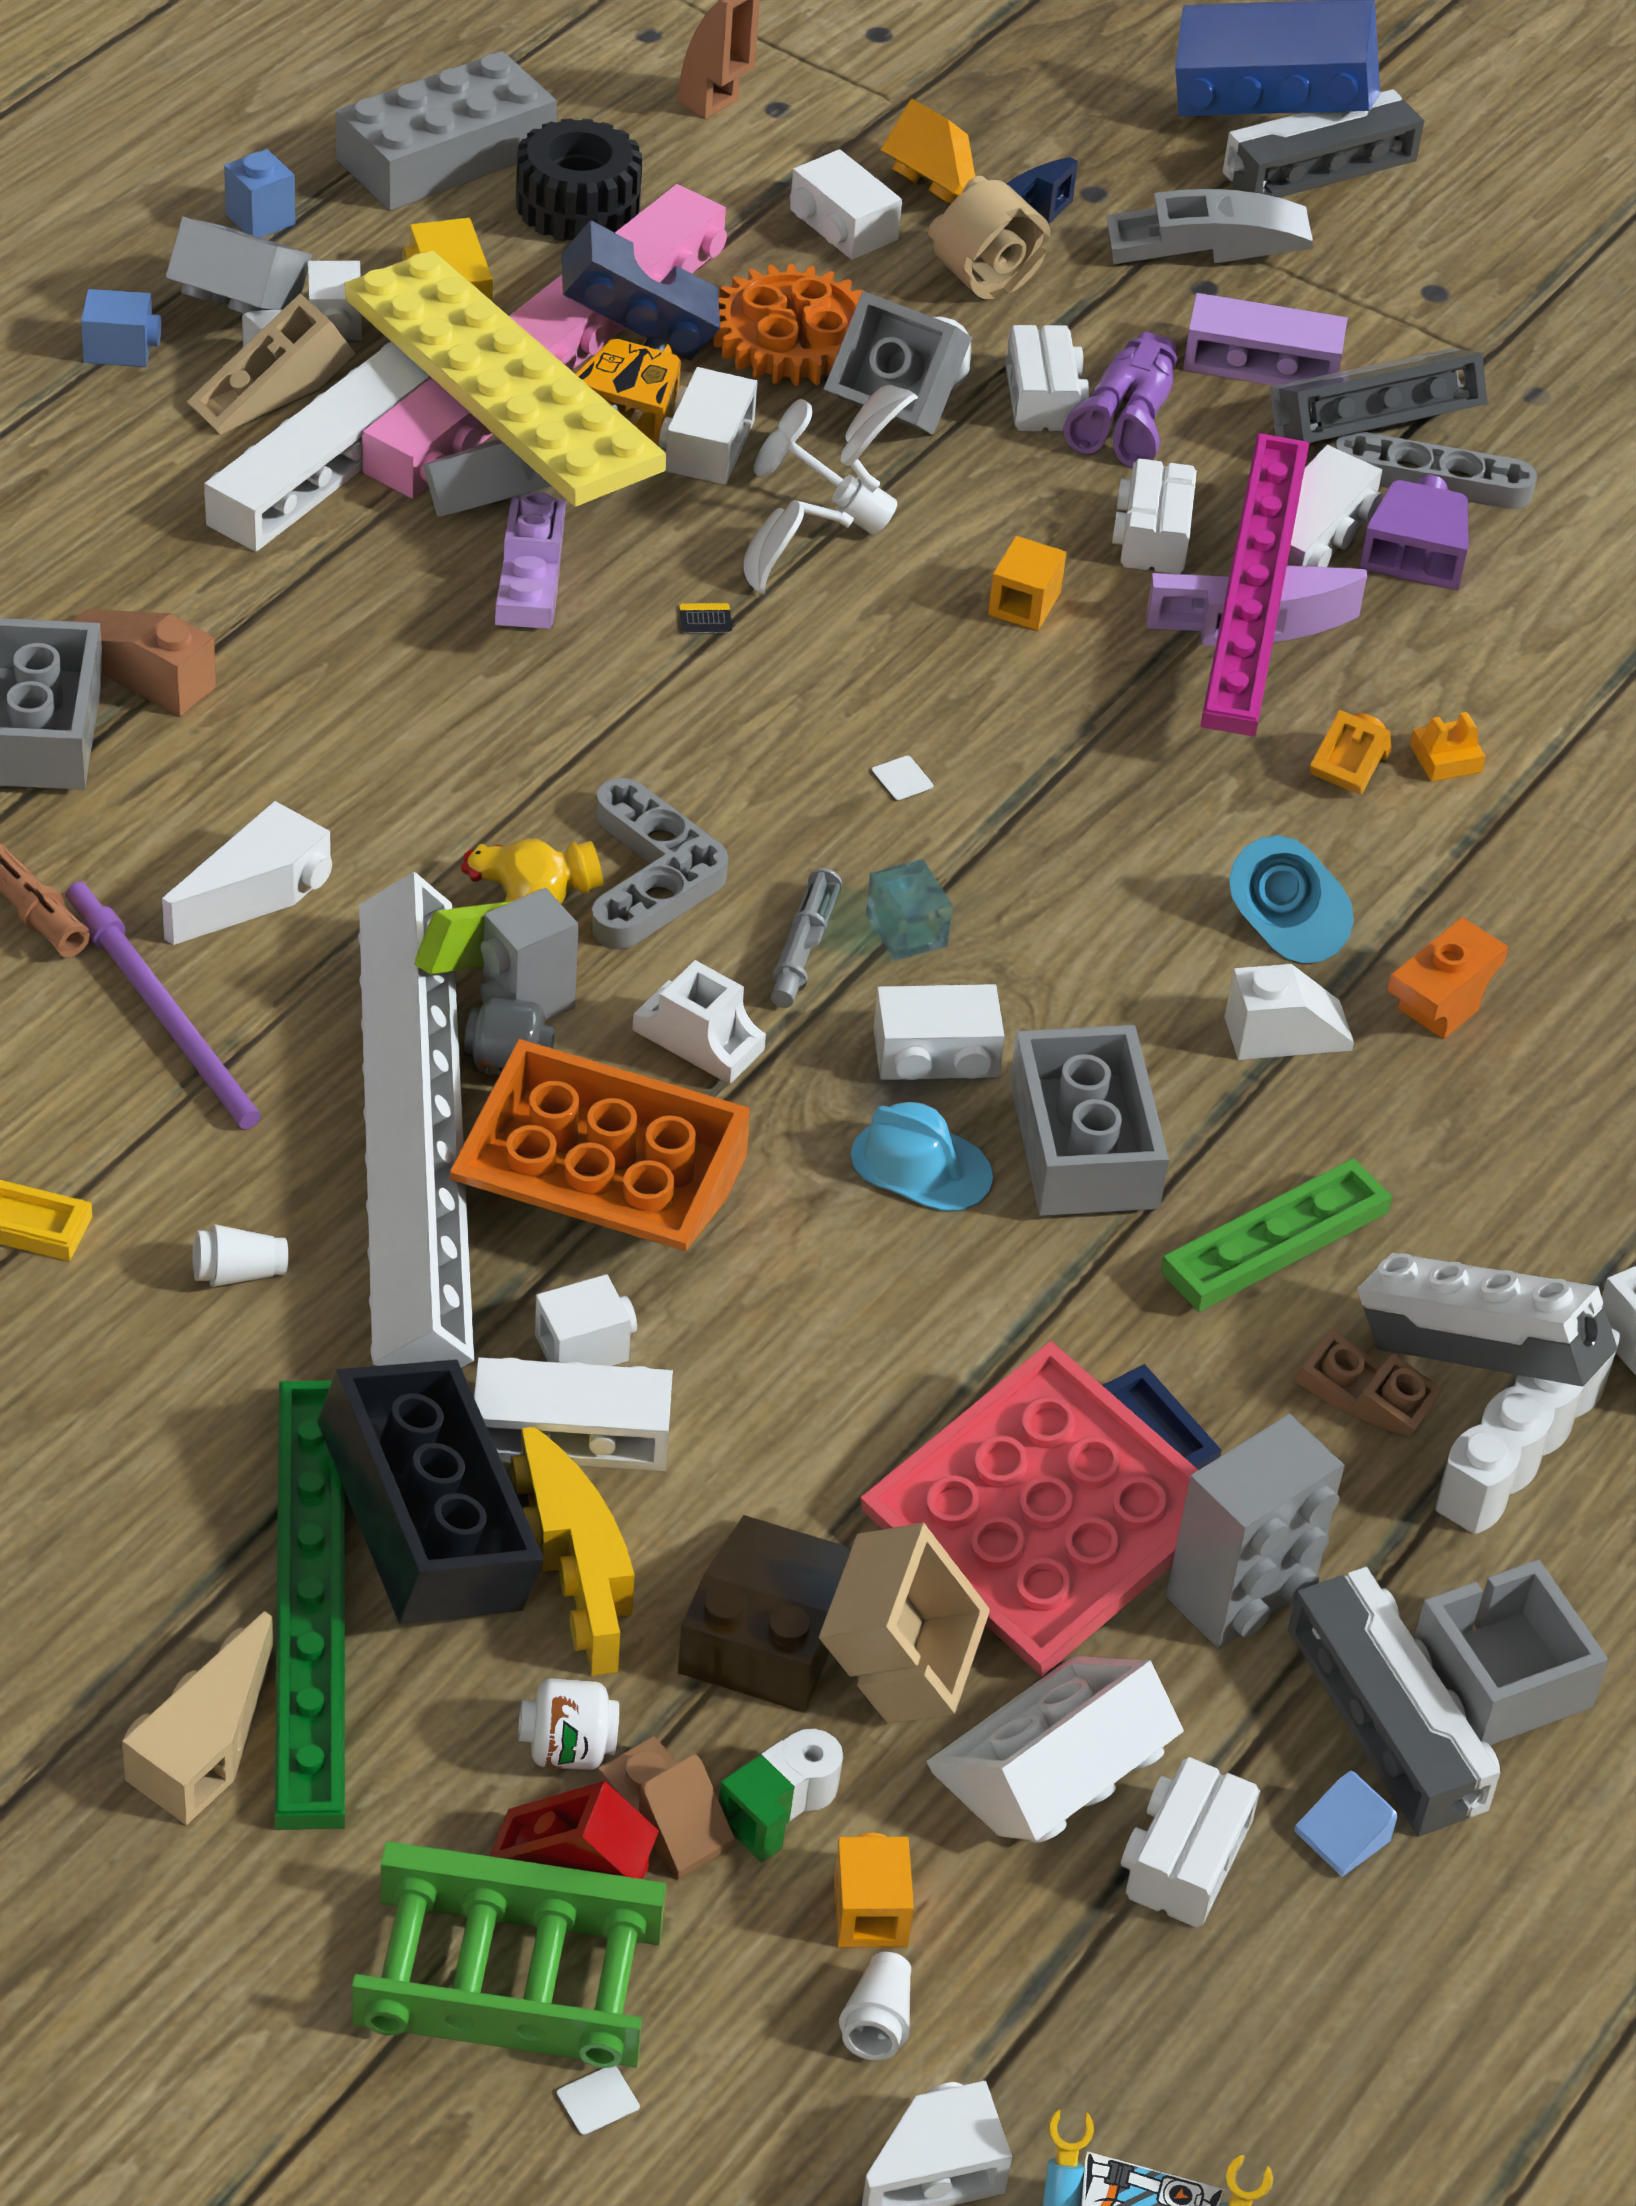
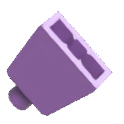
M1435 475L1423 476L1417 483L1403 480L1394 481L1368 524L1359 569L1459 590L1469 546L1468 498L1463 493L1448 490L1446 482Z

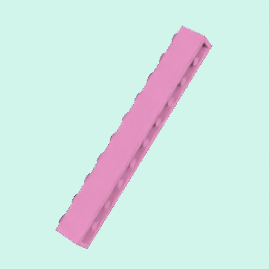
M676 184L615 233L633 242L634 256L638 265L650 278L660 283L675 265L693 274L694 271L709 259L720 254L727 239V232L724 230L726 207ZM562 275L509 316L571 371L589 356L595 355L605 343L620 331L627 329L564 296ZM429 378L362 431L363 473L414 499L429 487L423 464L479 446L491 437L493 433L435 380Z

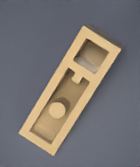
M300 293L186 402L221 435L319 390L356 353L331 320Z

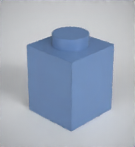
M268 149L251 153L244 158L224 165L226 215L244 233L261 238L296 224L295 175Z
M88 289L81 319L84 363L147 367L150 347H159L161 338V316L152 315L151 293Z

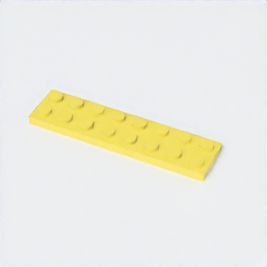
M435 251L415 254L410 259L383 269L371 270L361 277L344 282L345 300L574 507L666 471V453Z

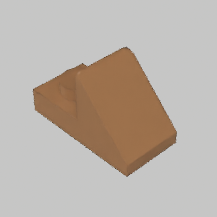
M653 1736L598 1768L597 1783L606 1781L659 1830L652 1850L678 1880L734 1847L735 1838L703 1762L696 1753L677 1763L659 1740Z

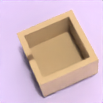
M924 1522L857 1534L819 1639L850 1677L857 1676V1686L887 1724L952 1715L956 1712L990 1608Z

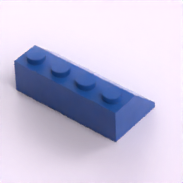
M1311 0L1184 5L1182 8L1175 67L1179 116L1369 111L1380 95L1375 0Z

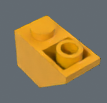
M911 98L880 150L895 160L891 168L892 170L917 184L920 177L925 178L932 183L928 191L951 205L962 194L967 182L975 177L968 134L947 118Z

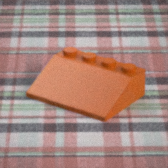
M519 1039L450 1170V1180L687 1251L726 1201L747 1157L750 1107Z

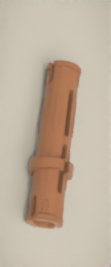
M0 842V893L18 910L20 921L29 930L39 931L56 948V951L61 956L73 957L79 954L90 940L88 927L81 923L65 907L64 898L55 888L44 886Z

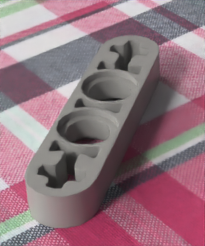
M1363 431L1339 436L1335 444L1336 449L1382 469L1380 486L1390 487L1397 480L1417 483L1423 476L1435 475L1446 482L1448 490L1463 493L1469 502L1518 509L1530 504L1537 482V472L1530 464L1509 457ZM1398 462H1409L1418 465L1420 468H1407L1399 465ZM1460 471L1472 477H1458L1449 472Z

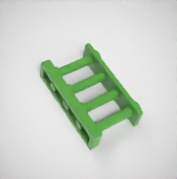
M386 1841L380 1865L381 1904L397 1906L381 1978L358 1974L354 1976L352 1985L353 2025L368 2027L370 2030L382 2035L410 2033L582 2059L587 2064L601 2068H610L617 2065L637 2068L642 2017L624 2015L623 2010L635 1945L637 1943L660 1944L664 1922L665 1882ZM428 1911L467 1917L452 1989L410 1982L424 1915ZM499 1921L537 1927L523 1999L480 1993L494 1926ZM568 1932L606 1937L608 1939L594 2010L552 2004L564 1938Z

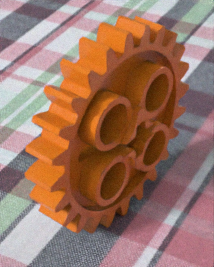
M789 263L786 272H779L772 264L768 265V271L765 275L754 269H749L748 280L734 276L732 278V287L722 286L720 288V298H718L720 329L713 336L714 347H722L721 357L723 359L735 358L736 370L745 369L749 366L753 367L752 378L757 379L763 374L769 373L772 374V384H778L783 377H790L792 384L799 386L801 378L808 377L812 383L820 385L821 375L826 374L829 377L864 290L851 291L852 281L850 279L838 283L834 282L833 271H829L823 276L815 275V266L811 265L804 273L797 272L793 263Z

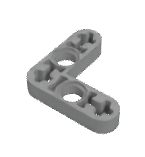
M615 778L604 782L599 787L596 799L597 822L611 835L650 863L601 895L592 907L591 931L593 938L607 948L626 949L636 945L719 891L725 885L727 879L728 854L721 843L641 783L633 779ZM663 830L673 833L676 837L669 841H656L649 838L648 834L653 831ZM662 887L673 891L674 895L667 899H656L647 895L646 891L651 888Z

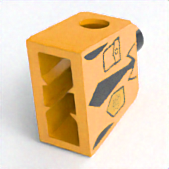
M649 337L645 339L642 345L621 339H612L576 375L610 405L616 404L619 413L659 446L663 421L666 417L672 418L674 414V405L680 384L681 360L677 355L672 354L668 343L658 337Z

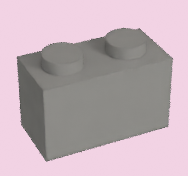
M546 887L484 914V941L480 945L481 955L484 960L483 983L480 985L482 1002L484 1003L486 999L492 996L534 1002L543 1009L545 1021L575 1008L578 948L577 921Z

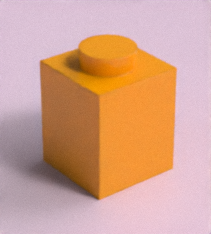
M1016 536L993 573L988 615L1039 631L1061 593L1067 552Z
M864 1833L856 1837H839L834 1870L838 1947H908L914 1911L909 1837H887L880 1833Z

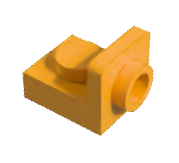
M1339 709L1310 764L1311 775L1362 795L1380 759L1386 761L1391 753L1390 730H1387L1381 721L1371 715L1356 713L1354 716Z

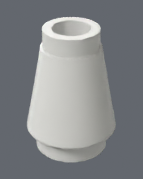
M212 1224L210 1230H196L193 1242V1273L196 1281H209L211 1287L273 1277V1275H285L287 1272L288 1244L286 1238H274L271 1235Z
M880 1952L871 1958L869 1966L866 1968L839 2017V2026L843 2033L842 2039L845 2046L853 2054L863 2059L872 2061L889 2059L896 2054L898 2049L909 2038L911 1965L903 1956L897 1953Z

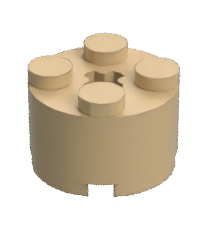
M976 176L969 180L962 194L951 203L944 214L939 215L933 220L928 230L929 237L934 241V251L937 258L971 291L983 299H995L990 293L1001 288L1011 293L1023 286L1038 270L1047 251L1042 247L1044 233L1050 237V227L1043 216L1009 185L999 180H987L984 176Z

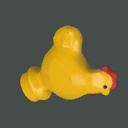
M530 838L519 840L506 846L494 845L487 847L484 844H479L475 850H468L464 853V862L461 865L462 872L469 875L473 882L485 879L500 884L506 893L504 902L515 901L546 887L557 901L562 904L566 894L572 889H577L583 894H589L590 889L604 886L601 866L592 841L577 844L575 841L571 842L567 846L566 852L555 851L545 842Z

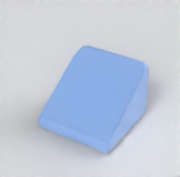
M1351 1770L1339 1778L1295 1825L1294 1832L1343 1877L1391 1841L1397 1813L1364 1780Z

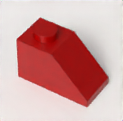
M601 1781L508 1809L489 1856L642 1879L648 1870V1858L659 1830L606 1781Z

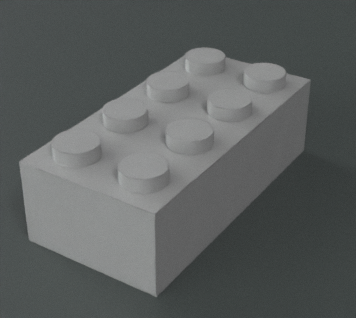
M503 51L488 54L475 61L446 69L433 76L404 84L391 91L371 98H365L357 103L337 109L336 160L391 211L517 164L518 145L522 139L527 138V133L532 129H541L542 124L551 121L557 122V100Z

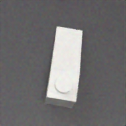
M274 801L162 898L164 940L172 945H176L295 905L312 889L321 887L331 873L330 831Z

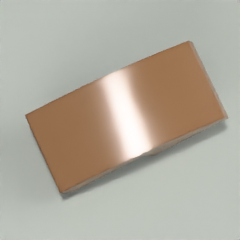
M1332 1328L1293 1379L1294 1382L1345 1413L1374 1426L1406 1436H1411L1443 1392L1441 1387L1394 1353H1391L1382 1365Z

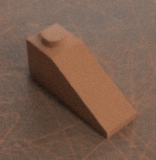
M86 609L71 621L100 623L104 676L179 717L216 688L214 637L171 613Z

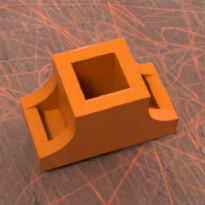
M1461 917L1393 972L1390 976L1387 991L1400 999L1398 1005L1400 1011L1442 1039H1445L1479 1011L1484 991L1493 975L1505 963L1509 947L1464 917Z

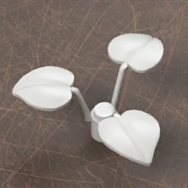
M885 385L877 389L858 412L846 432L845 438L848 443L843 448L841 454V462L846 466H851L859 476L858 478L848 475L842 479L795 443L812 418V406L810 403L803 399H798L787 409L778 424V429L769 435L760 449L754 463V473L760 478L768 477L778 468L788 451H790L837 487L832 501L838 507L837 511L794 500L789 503L785 510L782 508L776 509L755 534L745 553L744 574L749 584L755 590L765 594L769 573L798 529L804 513L837 521L846 528L854 522L873 536L885 528L896 510L897 500L879 488L880 482L867 472L858 458L879 432L904 407L918 398L917 395L907 389Z

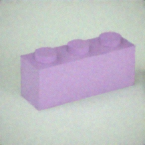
M1196 293L1183 370L1269 385H1279L1339 372L1348 317Z

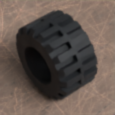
M561 119V122L555 123L551 121L542 124L541 129H532L527 133V138L520 141L517 151L516 209L518 214L522 215V220L528 226H534L536 232L542 235H552L554 239L560 241L574 240L590 220L615 233L640 212L642 153L639 152L638 143L635 140L629 139V134L625 131L613 129V125L605 122H593L592 119Z

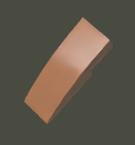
M718 0L706 13L695 30L686 51L680 75L678 103L706 119L739 99L740 76L755 68L760 0Z

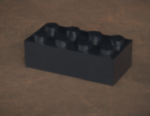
M458 1360L336 1369L317 1423L399 1624L523 1611L544 1557Z

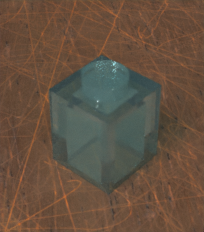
M923 859L870 873L866 916L895 961L948 946L953 905Z

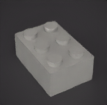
M0 618V786L85 790L103 679L100 623Z
M1136 1025L1016 1031L1009 1081L1039 1216L1160 1209L1169 1158Z
M1290 1413L1190 1475L1166 1598L1218 1649L1239 1635L1246 1638L1255 1634L1266 1623L1270 1615L1288 1603L1294 1606L1297 1590L1319 1583L1318 1572L1323 1552L1329 1543L1327 1535L1332 1514L1339 1502L1337 1494L1344 1464Z

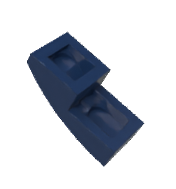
M1071 157L1055 160L1028 170L1006 184L1050 224L1073 201L1078 160Z

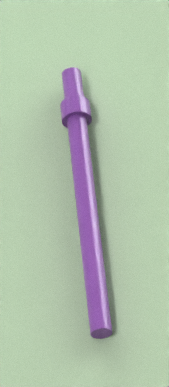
M76 882L69 886L65 896L84 920L83 924L88 927L90 940L99 949H106L241 1129L254 1127L261 1118L260 1112L124 935L125 925L113 909L106 906L103 907L84 882Z

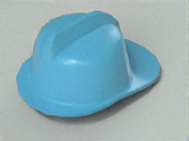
M1275 835L1261 837L1245 846L1234 860L1229 877L1231 897L1243 916L1274 950L1286 959L1303 964L1322 962L1340 951L1349 939L1353 926L1352 903L1342 885L1311 850L1296 839Z
M905 1102L894 1104L890 1107L878 1106L872 1115L871 1126L865 1128L855 1138L850 1152L853 1168L863 1180L939 1211H963L978 1205L989 1194L993 1181L990 1162L981 1150L967 1140L950 1133L943 1117L935 1109L922 1103Z

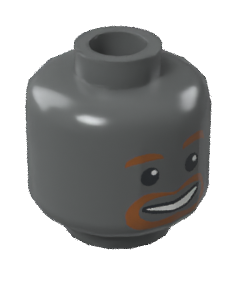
M492 996L486 999L481 1009L472 1008L470 1011L465 1033L464 1054L465 1056L473 1057L474 1066L479 1072L500 1076L519 1039L554 1049L556 1028L545 1026V1014L539 1004Z

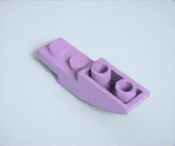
M531 492L524 494L522 497H512L504 540V561L496 601L495 625L551 629V626H553L566 500L554 499L551 495L541 492Z
M1287 565L1273 642L1314 635L1358 618L1367 580L1366 569ZM1152 573L1146 610L1147 629L1201 631L1202 646H1216L1229 577Z

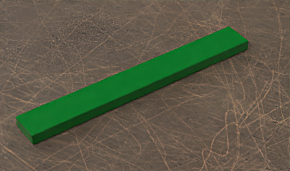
M279 1381L275 1830L345 1829L344 1487L317 1423L332 1381Z

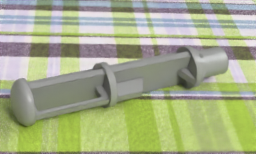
M819 868L812 871L809 875L807 888L799 909L793 918L792 927L778 965L774 968L772 974L775 985L770 998L778 1007L788 1008L792 1006L797 992L803 990L807 984L808 975L804 970V966L811 947L819 945L822 937L825 935L827 923L837 895L842 889V880L833 870Z

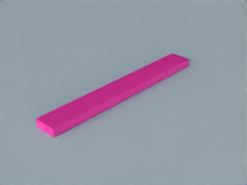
M1257 433L1200 725L1202 728L1256 737L1310 442Z

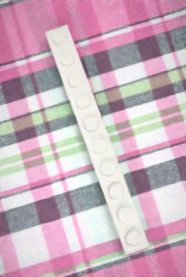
M415 872L410 873L359 904L360 932L358 940L361 955V975L359 980L362 988L361 1028L363 1031L364 1056L362 1071L365 1090L363 1114L366 1124L365 1163L367 1166L368 1191L366 1209L369 1225V1247L367 1253L370 1261L371 1294L369 1296L372 1326L370 1352L373 1364L376 1366L457 1359L462 1368L474 1361L466 1185L450 1180V1170L464 1145L455 971L429 974L414 965L415 957L433 913L438 910L452 909V903Z

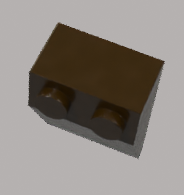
M743 1515L703 1574L681 1625L678 1674L805 1713L830 1653L819 1639V1635L852 1548Z

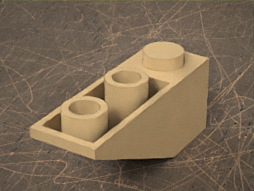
M264 1611L245 1629L238 1628L225 1639L217 1655L199 1671H190L182 1677L174 1688L172 1696L151 1715L147 1713L137 1718L129 1727L122 1740L125 1781L186 1826L234 1782L273 1659L271 1615Z

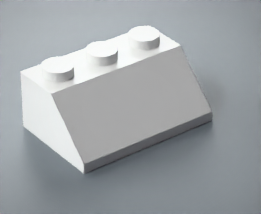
M1072 1656L926 1762L931 1772L997 1836L1025 1839L1031 1843H1039L1051 1839L1062 1832L1067 1825L1065 1819L1081 1807L1096 1804L1109 1797L1116 1789L1114 1783L1131 1770L1144 1768L1159 1760L1164 1754L1163 1747L1184 1732L1151 1660Z

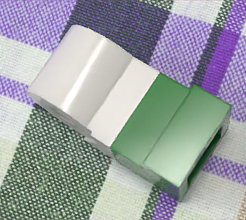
M803 1729L790 1735L785 1740H781L721 1781L718 1800L733 1835L761 1863L782 1849L785 1827L788 1822L804 1811L820 1810L828 1806L835 1799L843 1761L842 1746L837 1739L826 1731Z

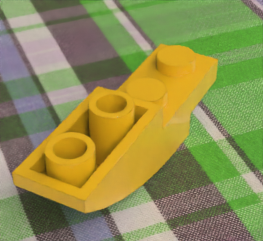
M536 1427L521 1428V1455L510 1457L512 1486L516 1495L526 1494L528 1507L522 1509L544 1557L541 1565L542 1572L559 1570L563 1596H574L577 1610L570 1611L572 1642L575 1651L586 1650L591 1676L618 1673L620 1629L617 1617L632 1615L635 1574L626 1544L613 1515L600 1493L581 1468L556 1443Z

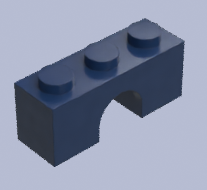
M592 220L587 223L561 253L562 289L564 296L645 338L658 337L668 343L672 352L690 361L720 329L718 288L676 265L660 283L653 280L638 265L634 256L633 242Z

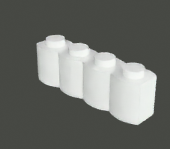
M1612 1329L1618 1347L1620 1333ZM1615 1353L1583 1387L1517 1375L1514 1386L1501 1391L1488 1403L1481 1424L1468 1429L1454 1442L1447 1460L1435 1511L1473 1534L1483 1532L1493 1526L1504 1513L1509 1495L1526 1487L1536 1476L1542 1456L1558 1449L1570 1435L1575 1418L1590 1411L1600 1401Z

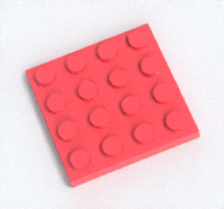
M1049 1341L861 1496L860 1499L862 1511L882 1529L924 1522L990 1608L985 1625L1037 1674L1043 1677L1172 1566L1190 1475L1197 1472L1198 1469L1055 1343Z

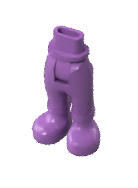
M1143 332L1137 338L1129 340L1125 345V349L1116 354L1101 376L1092 396L1080 402L1068 414L1063 428L1064 437L1068 445L1082 454H1091L1098 451L1109 435L1114 415L1118 412L1123 399H1129L1115 426L1113 436L1115 454L1121 463L1133 468V463L1137 459L1153 460L1160 448V437L1154 419L1158 410L1166 401L1173 385V369L1177 361L1175 342L1169 338L1149 332Z

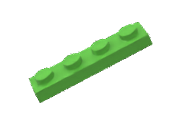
M1352 1158L1164 1255L1160 1273L1198 1312H1201L1389 1213L1393 1196Z

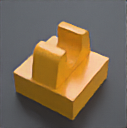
M1467 712L1459 713L1458 721L1443 723L1440 717H1434L1426 727L1413 729L1410 747L1431 782L1482 773L1486 756L1478 744V729Z

